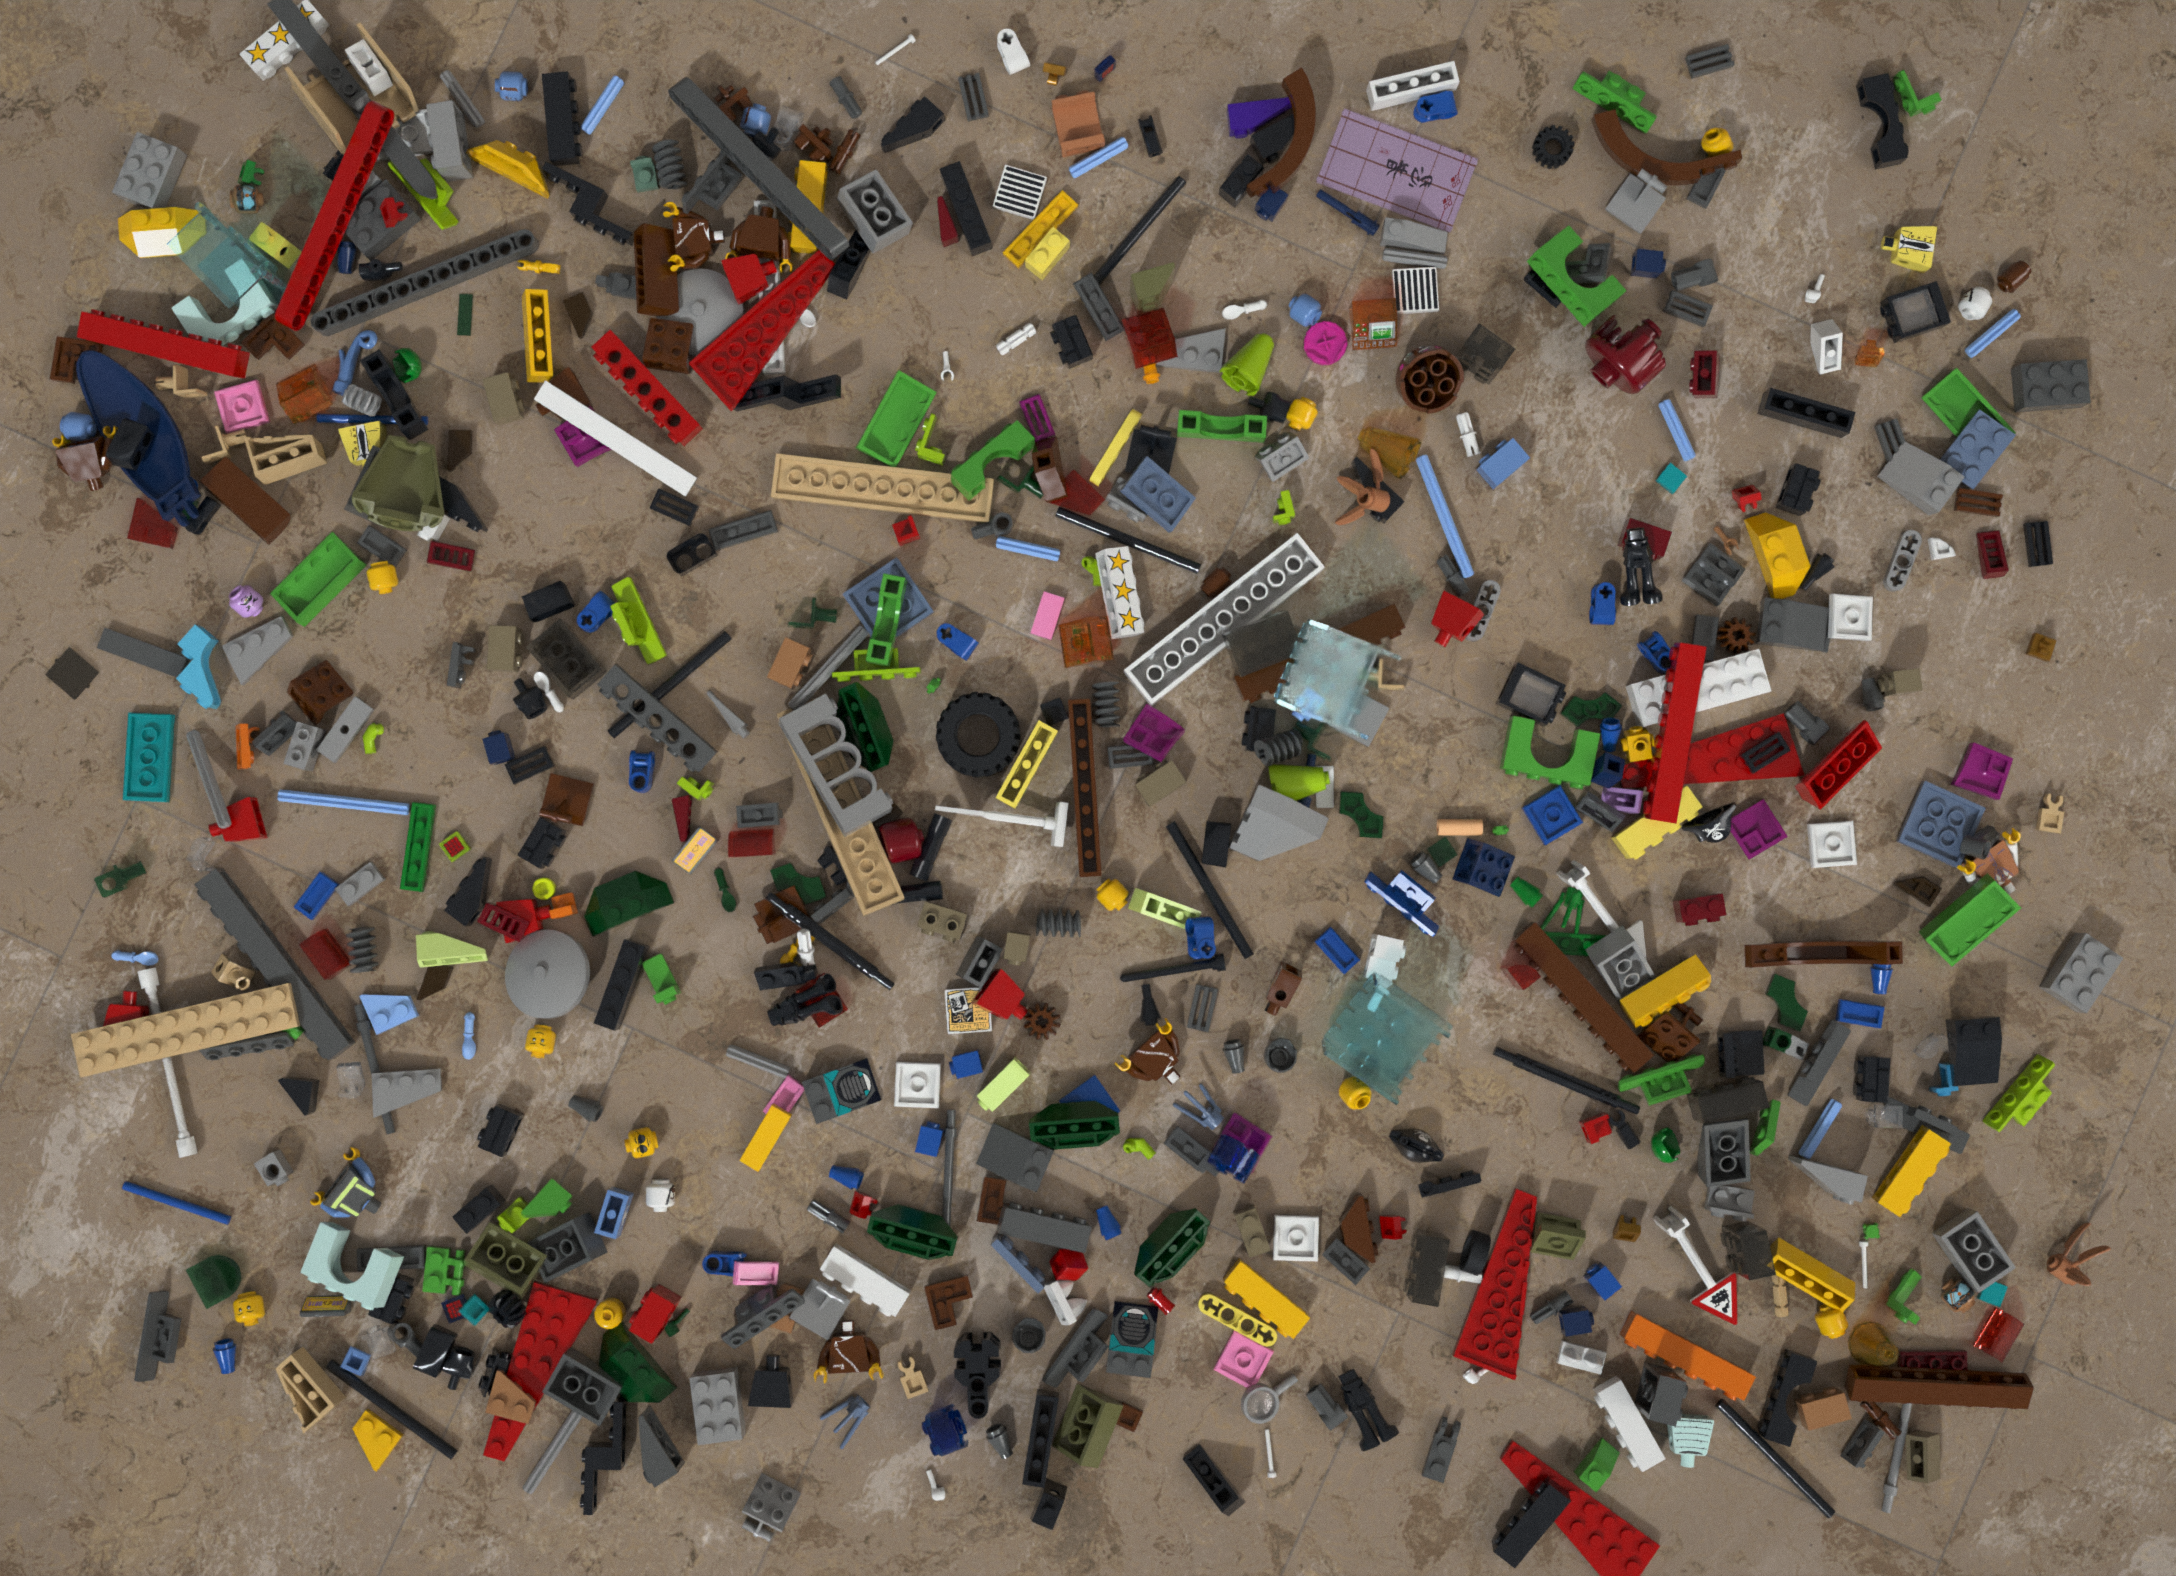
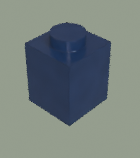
M1268 187L1269 190L1256 203L1255 211L1261 219L1273 222L1287 202L1289 194L1281 189L1273 193L1270 187Z
M1637 249L1632 254L1630 276L1656 279L1665 270L1666 259H1663L1664 251Z
M501 730L488 733L489 737L482 739L489 764L498 765L516 759L509 734L501 733Z
M1607 752L1602 754L1595 760L1591 782L1610 789L1623 778L1625 759Z
M1584 1306L1558 1312L1561 1333L1564 1336L1592 1332L1591 1326L1594 1325L1593 1314Z

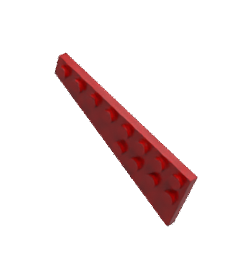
M820 250L688 363L730 411L735 409L829 278L835 263L829 260Z
M1784 713L1690 743L1683 784L1803 776L1804 772ZM1780 732L1791 751L1751 774L1749 767L1745 765V761L1740 757V754L1774 733ZM1776 738L1775 740L1771 741L1759 750L1750 754L1748 757L1751 759L1752 757L1761 753L1773 744L1777 743L1778 739ZM1782 745L1755 761L1753 765L1756 766L1783 749ZM1652 759L1625 764L1623 778L1619 781L1621 788L1647 787V782L1651 779L1653 772L1650 769Z
M1517 1188L1514 1189L1483 1271L1482 1280L1477 1287L1452 1354L1453 1357L1515 1380L1517 1377L1516 1370L1517 1361L1519 1360L1521 1326L1527 1291V1274L1530 1265L1529 1257L1537 1196Z
M537 1281L533 1283L526 1307L527 1314L522 1321L506 1375L513 1382L519 1384L525 1393H529L536 1400L534 1410L544 1395L542 1391L561 1357L575 1343L580 1331L598 1303L596 1298ZM494 1415L483 1456L504 1462L516 1444L526 1423Z
M1511 1440L1500 1456L1502 1462L1531 1495L1534 1493L1536 1484L1540 1480L1544 1481L1547 1476L1569 1492L1571 1502L1554 1522L1600 1576L1641 1575L1660 1547L1657 1542L1514 1440Z

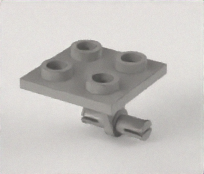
M1643 168L1637 177L1630 173L1605 208L1607 212L1639 234L1643 232L1666 198L1661 194L1667 188V185L1657 179L1658 176L1655 174L1652 176ZM1637 177H1639L1640 179H1642L1643 181H1645V182L1648 183V184H1645L1644 182H1642L1641 180H1639ZM1651 186H1652L1653 188H1655L1656 190H1658L1661 194H1659L1657 191H1655L1654 189H1652Z
M812 1278L802 1295L805 1303L793 1310L789 1318L828 1340L850 1300L847 1299V1296L838 1292L835 1286L830 1287Z
M761 1473L742 1510V1513L760 1521V1523L756 1525L746 1519L742 1528L753 1533L754 1537L757 1538L759 1536L770 1542L774 1533L762 1528L763 1523L782 1532L801 1493Z

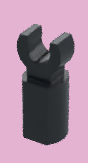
M1618 1109L1616 1111L1619 1114V1119L1614 1121L1609 1116L1607 1120L1611 1125L1616 1126V1132L1627 1149H1632L1640 1144L1641 1141L1630 1124L1625 1122V1114Z

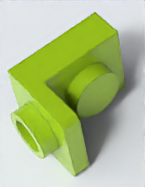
M1289 490L1281 491L1279 494L1280 498H1277L1278 509L1283 511L1284 514L1273 516L1272 522L1278 523L1279 526L1291 523V519L1295 517Z
M691 776L688 779L681 777L677 782L680 787L700 801L703 798L707 799L714 790L712 788L714 783L711 780H707L701 789L698 788L700 783Z
M521 1196L503 1213L497 1216V1219L500 1221V1227L506 1232L514 1233L529 1219L521 1216V1212L528 1205Z

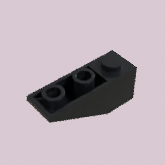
M925 96L921 100H916L911 106L909 114L906 117L902 116L896 123L897 127L892 132H887L883 136L882 143L880 144L882 151L887 153L930 137L945 121L944 113Z
M857 230L851 236L849 247L841 253L828 279L827 292L846 300L855 287L871 251Z
M439 476L444 510L449 512L447 516L457 522L460 519L468 522L466 526L476 532H479L480 529L487 532V527L462 489Z
M490 857L479 858L472 867L474 870L469 877L466 876L459 884L460 890L456 895L452 894L446 902L447 907L444 911L464 926H471L484 909L492 862Z

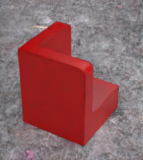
M912 515L907 516L908 519L892 524L900 546L921 539Z
M1602 1112L1579 1121L1588 1143H1597L1600 1141L1599 1138L1612 1133L1607 1120L1609 1119L1607 1113Z
M1060 1249L1049 1260L1056 1280L1077 1281L1089 1269L1084 1254L1078 1251Z

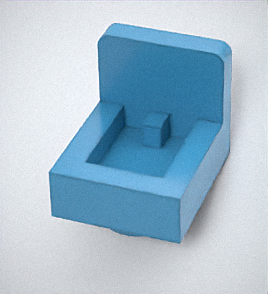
M1938 1063L1941 1085L1929 1087V1091L1937 1093V1096H1949L1951 1091H1959L1958 1086H1952L1950 1063Z

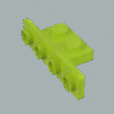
M427 158L419 161L430 173L436 184L438 193L436 199H430L418 194L391 160L388 162V166L440 229L444 230L458 224L456 217L446 207L454 191L437 170L433 168Z
M626 577L612 585V590L618 602L610 607L613 611L612 617L619 624L622 631L621 636L628 646L638 645L647 664H652L664 658L667 654L632 578Z
M893 648L890 667L868 663L866 661L868 650H854L855 671L832 672V678L837 679V682H850L851 678L859 677V681L873 680V676H881L882 680L895 679V675H903L904 678H916L917 674H921V668H899L898 648Z
M2037 1054L1982 1120L1983 1123L2000 1132L2013 1118L2024 1127L2052 1094L2042 1081L2054 1068V1062Z

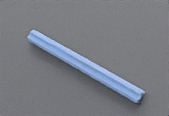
M1427 455L1419 456L1416 459L1417 465L1459 571H1461V576L1463 579L1471 577L1474 571Z
M282 789L278 791L277 796L278 801L401 815H408L410 811V804Z

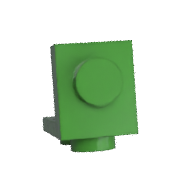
M1904 70L1899 71L1893 77L1894 88L1900 93L1903 100V108L1909 113L1910 117L1919 113H1923V115L1931 113L1942 100L1937 92L1918 101Z
M658 954L644 961L642 965L656 992L653 995L656 1003L663 1002L664 1005L675 1001L677 999L676 995L680 994L681 991L663 954Z
M1912 1268L1902 1276L1901 1283L1897 1289L1890 1293L1886 1305L1896 1312L1894 1316L1905 1324L1907 1321H1910L1916 1325L1920 1317L1903 1305L1922 1278Z

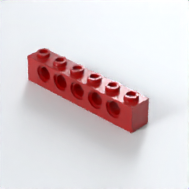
M611 330L591 346L596 352L593 355L594 358L601 365L606 363L610 367L608 370L609 374L616 381L621 379L625 383L623 389L631 397L635 394L640 399L638 405L646 413L650 410L655 415L652 418L653 421L660 428L665 426L670 431L667 435L675 444L680 442L685 446L703 430L700 424ZM614 354H621L618 362H611ZM631 369L636 370L634 377L626 378L627 371ZM645 385H650L649 393L641 394V388ZM659 401H665V407L662 410H656L655 408ZM673 417H680V423L677 426L670 425Z

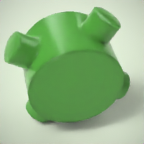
M939 677L937 679L933 678L927 685L928 694L934 693L940 687L941 679Z
M1507 825L1495 826L1492 829L1494 836L1508 834L1507 832L1509 831Z
M1876 1222L1874 1224L1862 1225L1866 1240L1868 1238L1878 1239L1880 1237Z

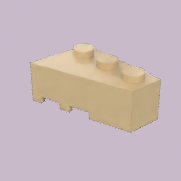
M286 435L285 437L274 438L272 436H264V438L244 437L255 477L265 485L327 464L322 443L313 435Z
M304 1347L291 1354L275 1368L286 1395L289 1394L294 1407L292 1409L295 1414H298L302 1423L301 1429L303 1434L315 1426L346 1398Z

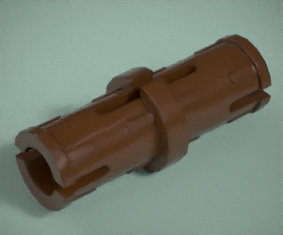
M852 129L848 130L842 144L837 146V153L828 166L831 171L834 172L835 170V173L839 175L848 158L852 157V151L861 137L857 132L854 134Z
M1862 1401L1860 1406L1870 1415L1875 1426H1879L1890 1440L1896 1439L1891 1430L1897 1436L1902 1433L1891 1421L1887 1411H1883L1876 1402L1867 1401L1871 1406L1869 1407L1865 1401Z

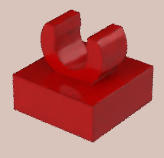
M393 197L385 198L380 205L386 228L395 227L398 221H403L408 216L407 213L401 214L397 210L403 208L404 202L399 201L395 203Z
M1753 484L1732 490V498L1738 503V508L1742 512H1745L1746 504L1750 503V506L1756 509V501L1762 500L1761 492Z
M855 1191L849 1213L858 1218L867 1219V1215L871 1216L873 1212L869 1210L870 1204H877L878 1201L863 1192Z
M1394 1215L1379 1216L1383 1239L1397 1240L1403 1238L1402 1234L1407 1232L1406 1229L1401 1228V1221H1405L1404 1217Z

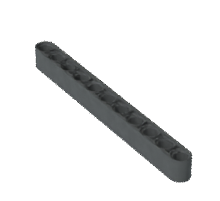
M684 77L668 89L669 96L674 103L829 260H834L849 247L846 237L691 79Z
M526 229L519 230L316 312L311 317V326L323 336H331L534 254L539 248V241L531 231ZM526 238H531L529 245H522ZM506 246H511L509 253L502 254ZM485 255H491L489 261L482 262V258ZM469 262V269L462 271L463 264ZM450 271L449 276L446 279H442L443 272ZM429 279V284L426 287H421L423 280ZM409 287V292L406 295H401L402 289ZM388 295V301L381 304L382 297ZM368 303L367 310L361 312V306ZM348 312L346 319L340 320L341 314ZM327 320L326 327L320 328L321 322Z

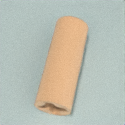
M1437 819V835L1482 836L1483 820Z

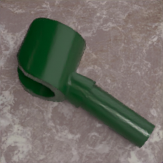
M685 1308L677 1318L666 1325L665 1331L669 1337L680 1331L677 1324L690 1312L688 1308Z

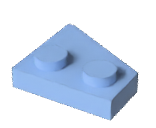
M369 994L359 996L376 1035L419 1016L411 996Z

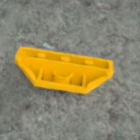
M499 140L467 149L466 154L471 160L547 199L549 198L550 194L542 168L536 160L537 157L528 151L522 153L517 150V146L508 141L502 143Z
M167 207L131 210L118 218L119 240L139 258L185 255L201 238L208 234L205 211Z
M1766 512L1744 519L1770 597L1784 599L1795 595L1810 568V563L1796 524Z

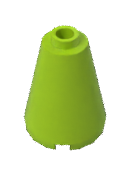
M1265 333L1256 334L1221 367L1220 372H1223L1221 376L1223 381L1237 392H1240L1242 389L1247 391L1245 395L1254 396L1257 394L1274 349L1272 338Z
M1281 764L1268 766L1272 790L1295 801L1326 789V785L1330 784L1328 771H1323V767Z

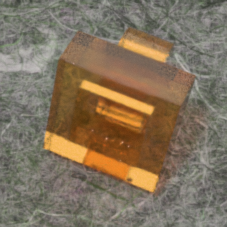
M1867 339L1866 346H1862L1855 357V365L1877 367L1884 357V348L1876 347V340Z

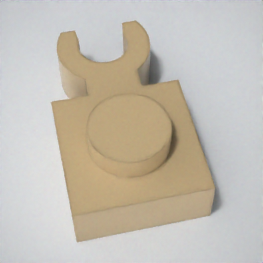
M2045 794L2043 802L2046 805V809L2039 808L2036 830L2061 834L2064 812L2058 811V808L2063 803V796H2056V802L2052 803L2051 794Z
M912 1355L909 1356L911 1365L908 1367L903 1365L902 1360L898 1361L899 1369L905 1372V1375L901 1376L900 1380L907 1399L929 1391L922 1369L916 1371L914 1369L915 1358Z

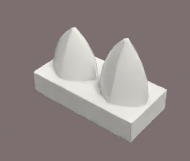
M1055 1280L1045 1283V1292L1061 1325H1071L1076 1322V1317L1081 1314L1087 1303V1300L1082 1298L1066 1299L1073 1288V1281Z
M1561 1340L1556 1362L1601 1375L1606 1352Z

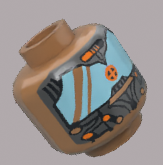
M236 185L233 190H230L231 208H235L238 214H257L259 206H264L263 193H259L255 185Z
M1950 1279L1941 1287L1944 1290L1941 1294V1299L1953 1312L1961 1311L1965 1313L1976 1303L1974 1300L1975 1292L1962 1279L1955 1282Z

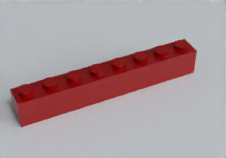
M91 309V313L81 311L77 332L78 338L233 377L245 378L250 352L242 351V346L228 343L226 347L222 346V341L208 338V342L202 341L203 336L189 333L188 337L182 336L183 331L169 328V332L163 331V326L151 323L149 327L143 326L144 322L140 320L130 319V322H126L123 316L111 314L110 317H106L105 312Z
M1679 642L1674 643V647L1672 646L1670 649L1669 659L1671 660L1670 669H1667L1665 681L1668 682L1667 689L1662 694L1663 713L1659 714L1658 726H1660L1659 735H1656L1654 740L1656 754L1655 757H1652L1650 769L1653 772L1651 779L1647 782L1648 801H1645L1643 805L1645 819L1677 824L1706 646Z

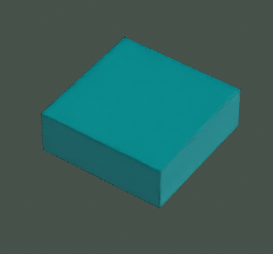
M1669 463L1655 481L1671 494H1674L1687 478V475L1672 463Z
M1995 1282L1978 1293L1977 1299L2001 1307L2008 1287Z
M473 1294L460 1307L458 1312L475 1326L489 1311V1307L476 1294Z

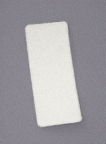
M1317 766L1323 767V771H1328L1330 784L1326 785L1325 790L1316 793V807L1333 808L1334 767Z

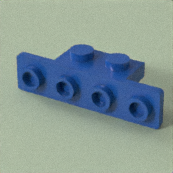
M1402 870L1388 885L1372 872L1367 875L1364 882L1372 892L1380 894L1388 905L1395 906L1401 911L1404 918L1416 923L1423 933L1429 934L1432 937L1437 934L1439 926L1423 914L1436 898Z

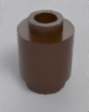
M2022 260L2012 263L1997 277L1999 289L2005 293H2013L2029 279V275L2032 272L2031 268Z
M1216 567L1202 581L1203 584L1200 586V589L1210 599H1213L1232 583L1230 580L1232 575L1224 567L1221 569Z

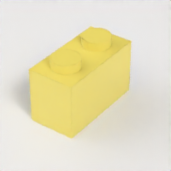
M1052 227L1025 259L1026 268L1043 281L1070 248V240Z

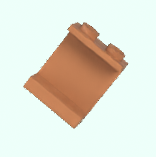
M1085 90L1078 92L1074 96L1060 95L1055 100H1051L1062 158L1097 151L1105 147L1094 92Z

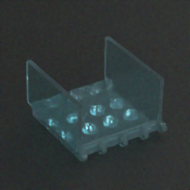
M197 202L195 209L199 213L167 243L169 248L229 309L234 304L239 308L240 299L261 279L279 305L288 284L277 273L279 268L270 259L268 260L263 255L264 253L248 238L237 232L203 203ZM262 318L261 320H259L257 322L256 327L266 318Z
M1308 619L1307 623H1303L1298 637L1303 639V642H1295L1289 657L1295 660L1294 664L1287 662L1281 679L1286 680L1285 685L1282 683L1278 684L1273 696L1275 698L1274 703L1367 740L1368 735L1356 731L1348 725L1353 713L1359 715L1361 712L1355 708L1362 692L1369 693V690L1364 687L1370 672L1376 674L1378 671L1373 668L1376 657L1379 654L1400 661L1402 656L1328 625Z
M1374 972L1362 986L1368 992L1365 993L1359 989L1349 1003L1354 1010L1352 1011L1348 1007L1343 1010L1336 1020L1341 1027L1339 1028L1334 1024L1330 1027L1321 1041L1322 1049L1325 1056L1397 1105L1399 1103L1397 1095L1400 1096L1402 1093L1397 1087L1404 1077L1410 1080L1414 1078V1075L1409 1070L1418 1059L1423 1063L1428 1060L1422 1055L1431 1042L1439 1046L1441 1041L1436 1038L1439 1032L1449 1038L1451 1036L1449 1030L1452 1029L1453 1025L1383 975Z

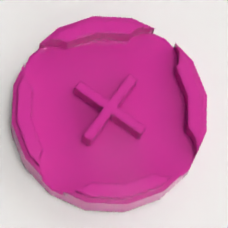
M1330 321L1316 323L1306 332L1303 341L1304 351L1307 357L1314 363L1322 366L1332 365L1338 362L1345 354L1347 348L1345 332L1338 324Z

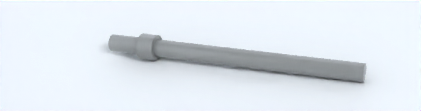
M1911 1403L1902 1405L1898 1425L1902 1433L1899 1436L1896 1435L1887 1484L1884 1483L1883 1493L1885 1495L1881 1511L1891 1513L1894 1496H1897L1898 1487L1896 1484L1912 1409Z

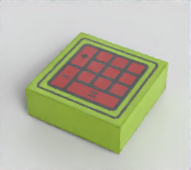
M459 831L439 843L451 862L456 861L471 850Z

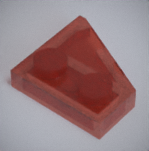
M1073 469L1065 477L1068 497L1048 503L1091 516L1106 499Z
M137 498L127 539L173 549L178 528L170 521L163 520L160 513L149 506L146 501Z

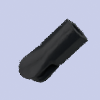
M1149 115L1144 120L1138 119L1148 156L1152 158L1161 155L1163 150L1152 116ZM1151 127L1152 131L1145 133L1144 129Z
M206 496L197 508L200 514L199 517L196 519L190 517L188 520L189 525L185 527L186 530L195 535L201 534L221 504Z

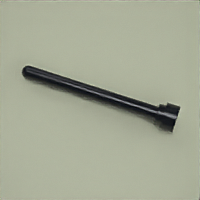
M1215 954V957H1211V960L1121 974L1120 980L1122 982H1130L1211 968L1212 970H1217V972L1226 971L1224 954Z

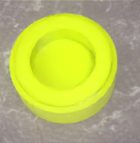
M539 878L534 882L532 891L538 899L547 900L554 896L556 885L549 878Z

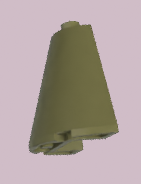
M389 435L352 494V503L359 513H366L368 520L395 530L423 531L425 526L433 528L439 525L444 517V507L435 445L425 441H418L416 444L407 442V439L403 436Z

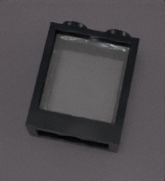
M1937 281L1889 296L1880 302V313L1886 319L1888 325L1887 333L1894 343L1943 328L1951 323Z
M1518 662L1514 664L1496 704L1524 718L1535 720V723L1541 726H1546L1555 719L1557 712L1554 710L1557 703L1561 704L1566 695L1564 691L1566 685Z

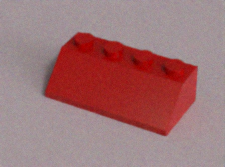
M1863 720L1856 724L1800 779L1795 788L1803 800L1821 810L1882 749L1868 722Z

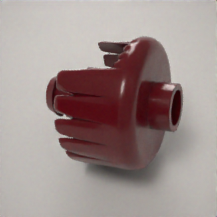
M1612 315L1586 340V352L1594 363L1590 372L1607 389L1614 384L1628 394H1637L1666 366L1665 357L1662 358V351L1659 350L1654 354L1658 348L1654 340L1660 339L1662 331L1652 320L1645 319L1641 321V326L1636 325L1631 331L1628 330L1616 340L1621 334L1622 329L1621 327L1615 328L1617 325V320H1614L1616 315Z

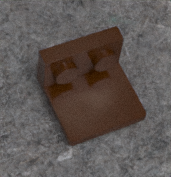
M650 318L642 357L646 368L690 374L691 366L688 364V355L694 328L693 324Z
M327 660L291 680L287 689L289 696L314 726L322 721L326 711L353 695L352 689Z

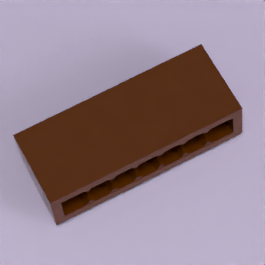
M643 223L633 232L637 313L650 316L672 315L679 312L677 271L670 270L671 266L676 265V263L673 261L668 262L672 255H676L674 232L672 229Z
M226 456L199 480L206 490L268 545L284 531L290 521L291 515Z

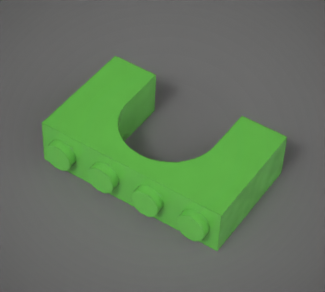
M1568 225L1540 247L1527 260V263L1585 327L1616 302L1627 290L1613 275L1594 288L1582 287L1569 277L1565 268V259L1579 247L1583 240Z
M1517 716L1509 718L1499 769L1505 770V774L1518 776V773L1527 774L1526 778L1539 781L1540 777L1546 778L1548 783L1561 785L1562 782L1570 783V787L1583 790V786H1590L1600 733L1580 729L1575 730L1570 754L1566 762L1558 768H1547L1540 765L1531 753V739L1535 720Z

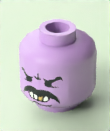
M239 585L229 594L230 607L243 618L255 617L263 609V597L249 585Z

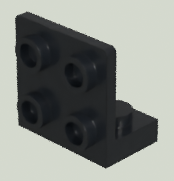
M1761 1030L1717 1032L1720 1077L1735 1078V1076L1763 1075L1765 1073Z

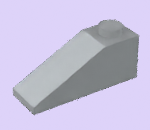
M1386 217L1382 225L1380 246L1444 255L1448 232L1408 220Z

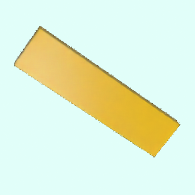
M1062 190L1003 251V255L1019 269L1052 227L1057 229L1077 209L1078 204Z

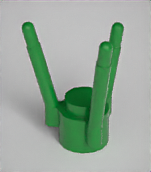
M1568 887L1566 893L1561 892L1559 900L1540 928L1542 930L1545 929L1564 902L1563 905L1567 907L1561 927H1566L1572 909L1576 910L1577 908L1574 933L1578 934L1582 908L1585 902L1582 900L1584 896L1582 892L1572 887Z

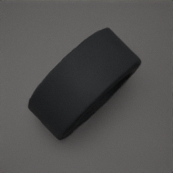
M1475 1230L1469 1233L1460 1257L1459 1265L1461 1271L1476 1276L1482 1272L1490 1250L1491 1237Z

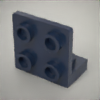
M1467 838L1452 880L1500 897L1515 856L1484 842Z

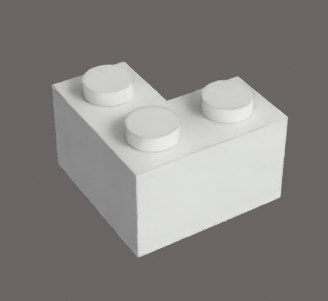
M1372 934L1363 977L1392 984V979L1396 980L1399 967H1396V962H1399L1400 958L1403 959L1405 956L1406 946L1403 945L1404 940Z

